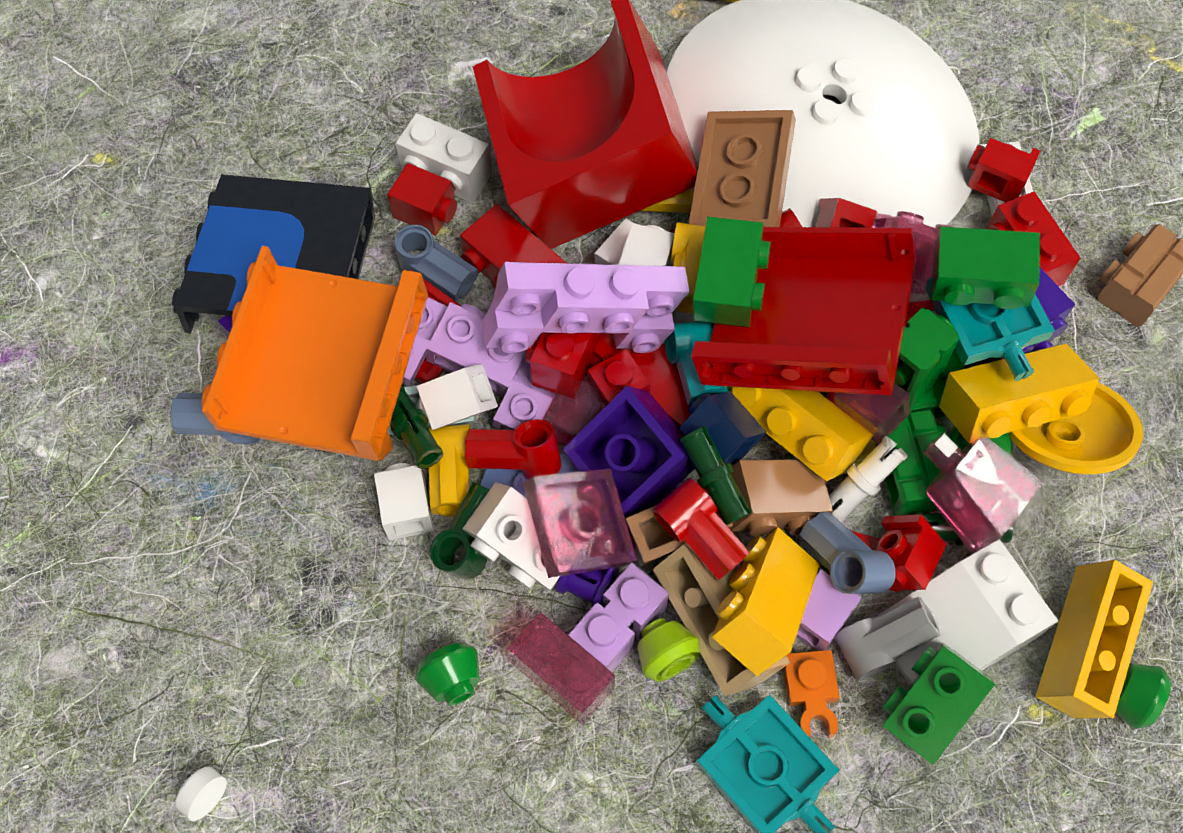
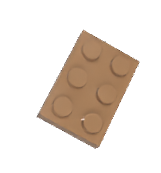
M793 110L708 112L688 224L706 226L707 216L763 222V227H780L796 122Z

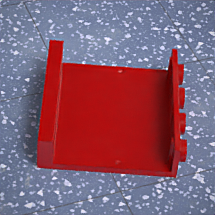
M763 227L762 241H771L768 268L758 269L757 282L765 283L761 311L752 310L750 327L715 323L710 342L695 341L691 357L701 385L892 395L917 261L913 228Z

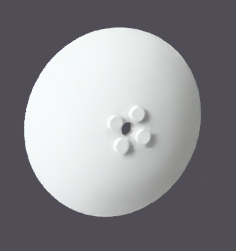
M739 0L715 11L698 23L682 40L670 61L666 73L698 166L708 112L793 110L796 122L782 212L790 208L803 227H815L821 209L817 207L820 199L839 197L877 210L873 228H913L916 249L936 237L940 226L947 227L952 222L972 190L967 185L974 170L967 168L979 144V133L971 104L963 87L952 70L926 42L900 23L876 10L849 0ZM823 95H832L836 97L841 102V104H836L831 100L825 99Z

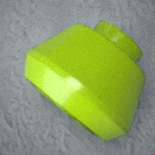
M661 618L650 623L641 631L643 638L638 643L642 673L648 679L656 682L668 680L686 670L700 656L698 637L678 621L667 622L665 618Z

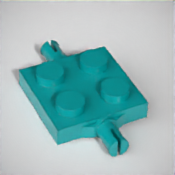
M932 278L928 279L925 290L937 314L948 319L958 332L960 338L955 346V350L963 366L991 357H1004L1015 381H1020L1021 378L1025 379L1034 373L1023 349L1026 346L1049 340L1055 331L1036 295H1034L1029 307L1021 306L1016 309H1002L994 304L981 303L956 306L948 304L946 301L932 300Z
M770 694L753 710L740 714L737 717L718 698V695L712 697L701 708L722 731L716 743L698 758L695 764L756 833H775L783 824L796 820L798 817L803 820L813 833H830L836 827L814 802L817 800L822 787L840 770Z

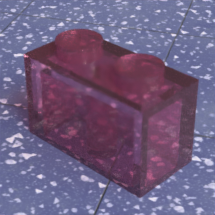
M541 612L507 648L510 663L582 725L587 722L615 689V675Z

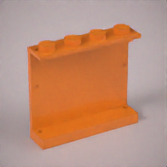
M261 246L256 262H252L248 268L247 288L243 299L237 302L233 309V326L228 340L223 342L218 350V367L212 384H208L203 391L202 412L214 428L219 431L379 461L428 299L422 274L403 270L398 286L279 266L269 247Z

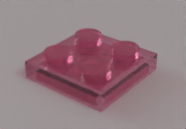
M611 469L534 476L523 483L548 578L626 566L637 560Z

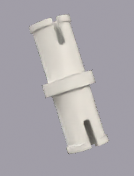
M885 436L859 465L853 463L847 469L848 476L829 494L832 509L843 500L841 505L831 513L841 523L846 520V517L868 495L875 496L881 489L879 484L908 457L904 450L899 448L898 450L895 449L884 459L897 445L889 437Z

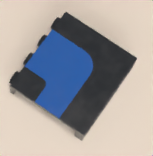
M221 174L216 190L211 191L209 194L206 218L197 227V243L193 254H189L186 257L184 265L185 276L181 287L175 289L172 297L173 312L178 314L184 332H192L195 321L198 322L199 313L232 316L236 303L243 299L247 288L248 268L252 262H256L261 246L269 247L279 266L359 279L375 220L371 188Z

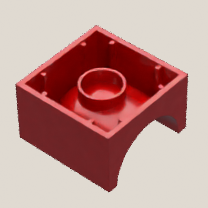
M610 0L615 18L608 39L590 58L568 70L551 75L528 77L504 72L496 68L488 60L472 66L508 205L550 249L695 187L698 165L659 49L630 0Z

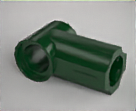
M473 482L448 530L439 533L433 540L430 548V558L438 569L464 580L473 579L484 570L487 558L470 546L475 538L465 532L463 527L490 489ZM464 545V556L460 562L454 565V553L459 547Z

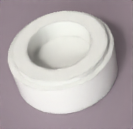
M212 767L197 770L180 788L176 797V809L191 821L203 818L217 805L223 796L227 786L226 778Z

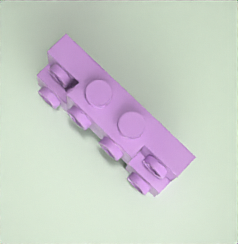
M504 262L498 273L492 304L482 320L485 348H501L506 353H517L531 348L540 333H614L616 349H633L637 353L655 351L675 330L672 312L690 292L685 267Z
M428 298L402 383L411 387L425 357L427 362L435 364L451 373L465 367L483 364L493 393L504 397L493 418L492 426L500 429L503 425L511 430H515L521 423L528 420H544L557 393L532 385L530 363L526 362L527 349L517 353H506L501 348H485L482 320L485 314L481 310L468 304H462L460 307L451 302L448 306H445Z

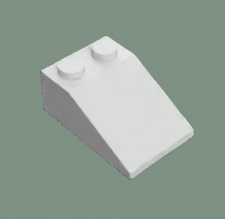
M1000 539L963 559L931 580L926 590L914 591L873 618L876 619L916 597H921L933 614L941 636L895 659L896 666L909 686L918 676L911 669L928 646L937 651L944 642L983 671L1037 639L1058 622L1055 615Z

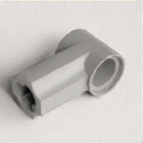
M916 597L876 619H863L844 628L835 635V638L856 680L861 681L890 668L896 663V658L941 636V633L930 609L921 597Z

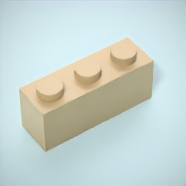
M683 544L653 569L662 587L669 592V599L683 624L698 637L699 652L724 696L756 687L790 663L787 656H784L757 677L712 638L720 618L716 611L732 590L729 581L736 572L734 568L720 580L716 581L688 547Z

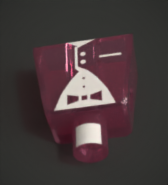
M942 433L923 451L941 470L926 489L927 496L973 554L1003 537L1043 484L1037 476L986 437H979L961 450L945 433Z

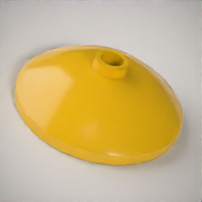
M1098 382L1087 412L1075 417L1069 416L1043 423L1038 427H1028L1009 433L1011 441L1022 452L1042 465L1066 473L1091 475L1112 472L1131 462L1141 446L1143 427L1134 408L1117 392Z

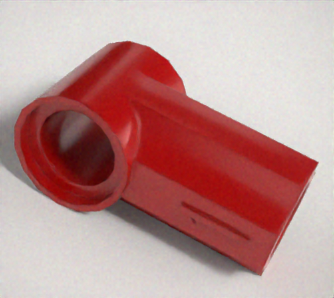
M528 420L521 423L515 430H468L465 439V461L468 468L521 470L524 477L529 480L545 481L554 477L562 467L554 428L546 420Z
M688 478L652 509L655 518L668 534L678 543L683 542L716 581L735 568L750 553L734 535L732 530L716 514L718 509L709 495L691 478Z

